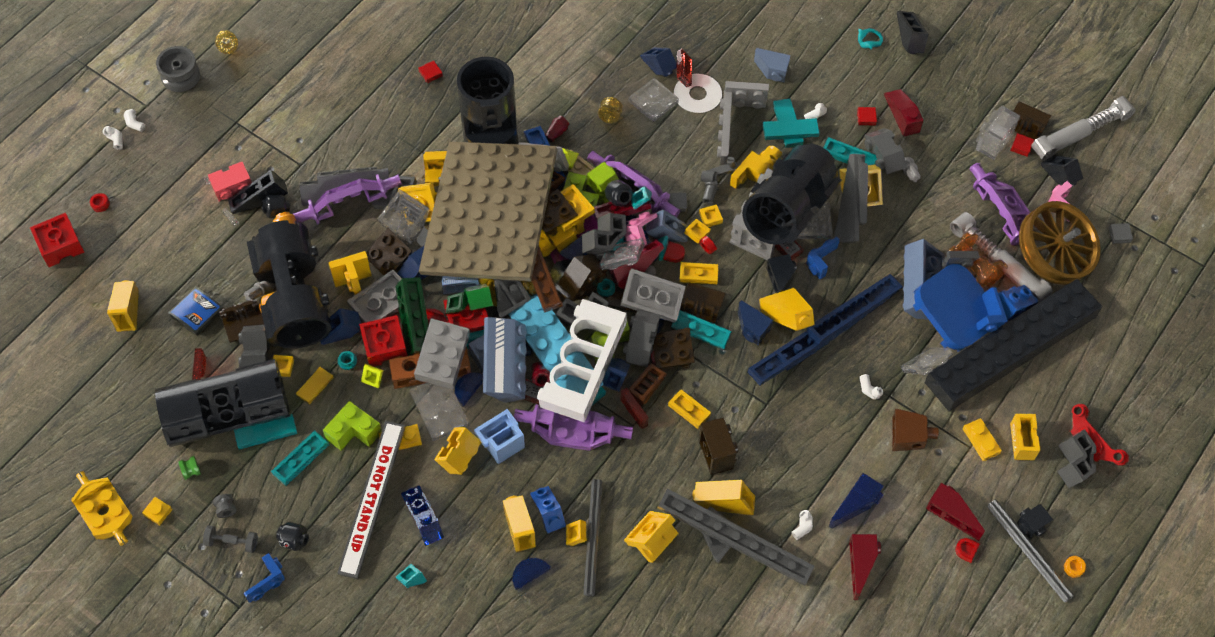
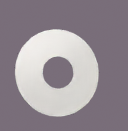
M690 74L685 76V84L681 80L677 82L674 89V97L677 103L685 110L703 113L714 109L720 103L722 90L718 82L712 77L704 74ZM695 86L703 87L707 95L702 100H695L689 94L690 89Z

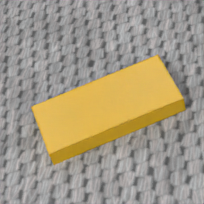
M319 367L297 391L296 395L311 404L334 378L333 375Z

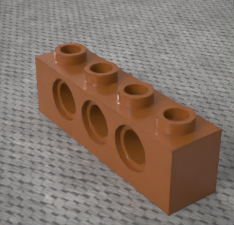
M467 346L457 378L471 375ZM420 353L407 357L398 356L389 360L394 389L426 383L415 380L414 376ZM408 368H415L412 371H407Z

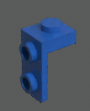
M838 237L832 240L828 239L821 247L814 248L808 253L806 264L810 272L819 279L824 278L828 270V266L821 258L838 248L840 241Z
M992 287L982 294L988 316L976 323L978 331L986 330L987 332H993L1008 322L996 287Z
M549 486L539 488L530 493L541 514L547 534L566 527L561 506Z
M269 553L262 557L271 575L244 592L249 603L259 600L264 596L265 592L277 588L285 580L280 570L283 567L277 557L272 559Z

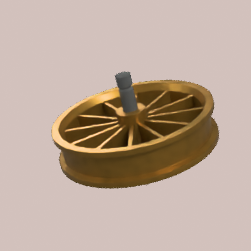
M1061 201L1047 202L1030 212L1021 223L1019 230L1021 252L1031 269L1044 280L1058 285H1068L1074 280H1079L1090 274L1097 266L1100 258L1098 234L1089 218L1075 206ZM1051 212L1056 213V223ZM1040 213H1041V215H1042V217H1043L1045 223H1044L1040 218L1037 217ZM1064 218H1066L1070 222L1065 231ZM1033 225L1043 234L1033 231ZM1082 238L1085 246L1075 244L1073 241ZM1034 239L1045 242L1046 245L1037 248ZM1048 249L1050 254L1044 260L1039 251ZM1077 252L1086 254V260ZM1054 255H1055V268H1053L1051 265H1049V263H1050V261L1052 260V258L1054 257ZM1075 263L1082 269L1080 272H1078ZM1064 264L1069 274L1064 273Z

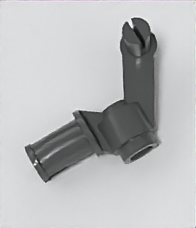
M733 157L727 158L728 164L702 171L701 181L705 183L706 187L702 198L704 203L710 205L714 203L716 191L719 190L717 183L719 176L728 173L732 175L738 168V164Z

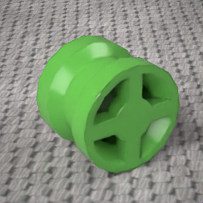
M195 456L190 457L187 461H178L185 480L189 479L192 475H201Z

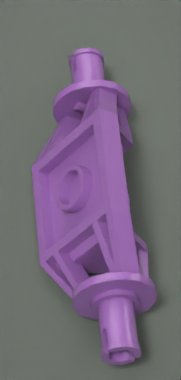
M594 151L588 155L587 161L595 166L605 162L608 166L613 167L619 180L624 177L635 182L634 185L638 188L647 187L652 192L649 201L653 199L655 202L654 205L651 203L652 213L664 209L677 218L680 209L668 202L670 194L667 192L663 193L657 183L629 165L614 162L615 157L613 155H608L605 159Z
M975 163L970 167V171L977 179L973 184L974 190L979 192L983 200H991L1000 210V215L1007 221L1003 231L1010 238L1011 245H1019L1020 226L1024 218L1030 213L1029 209L1013 186L996 180L997 176L994 172L986 174L981 164Z
M377 174V180L360 178L330 189L315 204L310 199L308 200L309 208L293 213L297 223L313 218L317 224H320V220L334 216L330 202L336 204L343 201V198L350 195L351 198L358 196L362 190H364L368 202L381 197L387 199V190L402 186L399 175L397 174L382 180ZM368 190H380V193L370 196ZM327 206L329 211L319 215L318 212Z
M538 404L535 405L533 412L515 409L514 413L516 421L531 423L532 432H536L550 445L590 451L606 443L611 444V440L614 437L632 439L633 427L616 425L614 422L615 416L610 418L594 411H589L585 422L540 408ZM539 422L549 425V430L537 424ZM596 432L608 433L606 436L595 437Z

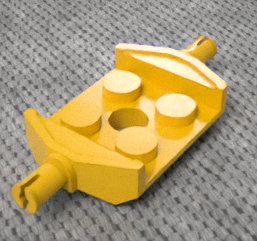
M84 471L80 472L82 477L78 473L76 477L82 486L71 501L96 539L104 540L114 536L119 545L123 546L122 539L125 544L128 542L123 534V530L130 524L133 517L108 477L90 481ZM109 507V511L105 515H99L101 508Z

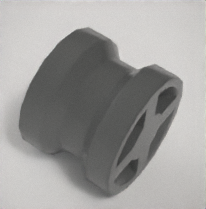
M222 494L213 499V505L217 508L216 515L218 518H227L237 512L236 506L233 505L234 499L231 494Z

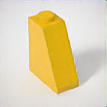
M124 280L114 283L107 314L117 332L137 330L139 290L134 281Z
M795 288L759 299L761 313L779 324L796 331L815 325L812 307Z
M742 480L696 482L695 490H693V500L703 508L708 510L711 506L716 511L754 515L755 495Z
M513 495L503 500V507L516 552L536 547L535 532L523 495Z

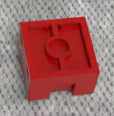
M66 213L30 227L40 253L48 267L59 264L61 259L67 256L75 257L85 253Z
M443 300L446 313L447 300ZM468 303L463 311L446 314V317L450 324L469 328V332L472 333L484 330V318L488 317L485 307L470 310Z
M398 315L359 324L370 366H381L383 361L394 359L398 356L407 357Z

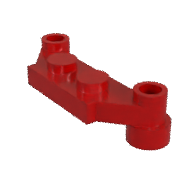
M1084 404L1073 406V429L1070 432L1074 435L1084 429L1096 445V453L1093 459L1096 462L1104 460L1119 466L1126 465L1129 462V454L1121 449L1113 450L1087 420L1090 414L1089 408ZM1081 408L1082 412L1077 414V410ZM1121 454L1122 458L1118 461L1116 456Z

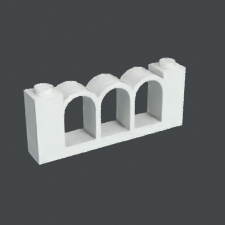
M582 299L580 306L577 305L574 311L576 320H574L570 328L571 340L564 343L560 350L561 363L551 370L550 383L546 382L544 388H540L537 399L539 400L540 408L585 422L626 326L627 314ZM587 328L608 334L609 336L604 347L581 340L577 338L576 334L580 330ZM578 351L598 357L599 359L594 370L568 362L566 357L570 353ZM562 375H572L589 381L584 394L560 387L555 382Z

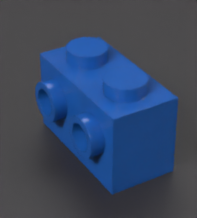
M1025 285L1014 286L1008 291L1003 290L998 293L1007 321L1014 319L1039 302Z

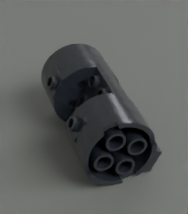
M478 57L468 61L462 66L457 75L464 142L518 144L514 75L511 68L504 61L494 57Z
M810 143L809 145L799 144L786 154L783 159L778 158L773 165L775 168L772 173L773 177L764 179L760 184L756 183L750 191L753 194L743 206L742 216L748 231L755 238L767 244L777 245L789 242L792 245L814 215L810 208L816 206L821 209L842 181L838 177L833 156L825 148Z
M288 220L269 223L258 229L259 233L253 236L252 240L247 241L253 274L259 282L274 283L277 287V291L269 296L266 304L260 306L267 339L272 347L280 346L294 349L314 345L325 339L331 331L327 306L330 304L327 293L324 294L320 287L305 285L303 279L315 269L317 264L316 257L319 256L315 245L312 246L308 228L300 222L290 224Z
M275 359L236 368L233 372L201 380L193 379L155 389V399L162 432L167 446L169 445L170 447L209 438L212 435L290 417L283 380Z

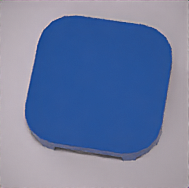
M960 264L948 265L914 290V309L916 312L920 309L923 311L944 339L940 343L944 348L949 347L957 350V352L963 351L988 333L986 330L978 331L976 326L977 322L988 316L982 294L985 291L971 272Z

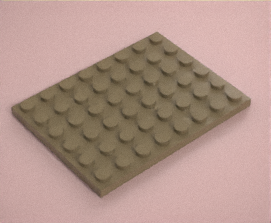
M449 142L419 273L421 275L531 281L558 151L557 147Z

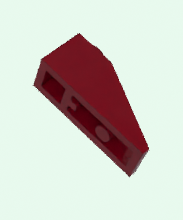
M902 89L884 93L903 137L920 133L924 120L916 104Z
M655 240L608 263V270L615 285L620 289L625 288L631 269L645 272L664 249L663 244Z
M940 483L926 509L980 541L985 532L982 525L961 495L952 486Z
M852 534L849 540L853 600H858L878 554H881V542L877 541V534Z

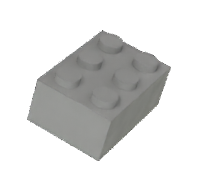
M431 318L414 372L415 380L454 390L470 336L469 328Z

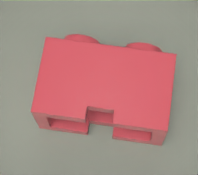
M243 162L229 166V170L225 172L219 170L208 174L218 201L231 198L252 183Z

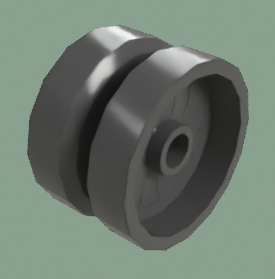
M173 46L162 51L157 57V70L163 85L173 92H184L195 87L199 82V67L194 53L190 49L183 46Z

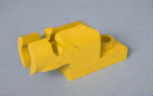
M768 146L759 155L752 151L731 175L730 186L736 189L747 178L757 183L760 174H764L767 168L773 170V165L782 156V152L775 146Z

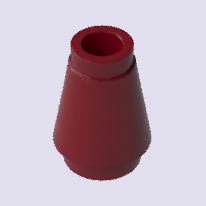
M559 115L553 119L545 134L548 141L553 142L568 130L570 124L564 117Z
M534 363L531 367L532 381L535 385L544 387L546 382H550V372L541 363Z

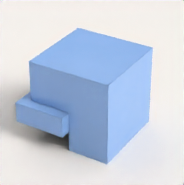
M508 409L474 429L475 435L498 464L525 448L524 434L519 429L518 422Z

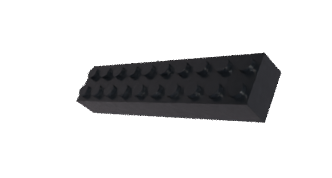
M1076 279L928 372L924 383L950 412L1095 319L1103 306Z

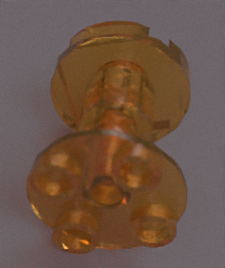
M967 232L962 236L961 242L957 246H952L948 251H974L972 247L976 243L978 235ZM982 256L973 262L971 270L978 276L976 281L982 288L986 285L990 288L1004 275L1002 270L1004 268L1007 269L1008 265L1003 260H998L992 264L986 256Z

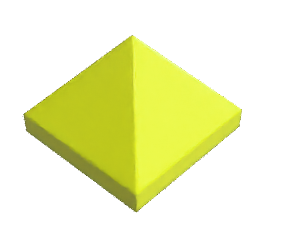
M562 148L569 164L568 168L572 169L579 153Z
M365 364L361 382L379 388L383 370Z

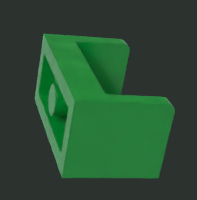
M487 284L464 288L470 310L493 306L490 289Z

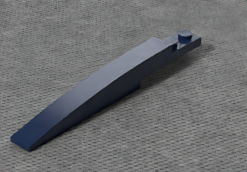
M891 274L887 275L814 322L815 325L808 327L804 333L751 366L747 373L761 386L785 369L787 371L870 314L900 291L903 286Z

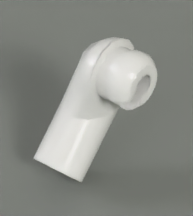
M819 103L815 106V110L805 114L804 117L805 119L819 118L826 114L827 108L823 103Z
M133 109L126 110L124 113L126 125L143 132L145 124L136 121V111Z
M106 126L103 129V134L113 141L114 149H122V133L113 127Z
M864 374L860 376L862 392L872 399H879L883 395L882 388L871 386L869 375Z
M803 510L800 513V526L791 532L796 540L802 538L813 528V516L808 510Z

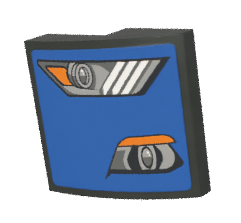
M195 287L168 314L171 318L183 324L188 331L198 336L220 314L219 311H222L223 307L209 295Z

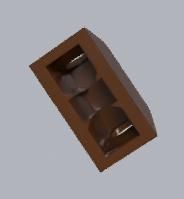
M895 409L892 416V451L921 450L925 448L927 439H938L939 429L937 427H927L926 415Z

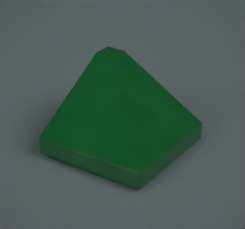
M464 292L448 296L446 314L465 309L468 305V299Z

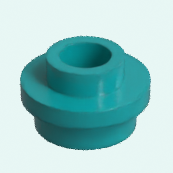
M607 278L597 286V292L602 297L611 296L616 290L615 283Z
M344 351L338 357V365L344 370L353 369L357 364L356 355L350 351Z

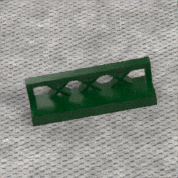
M420 277L402 278L395 286L407 356L421 353L429 327Z

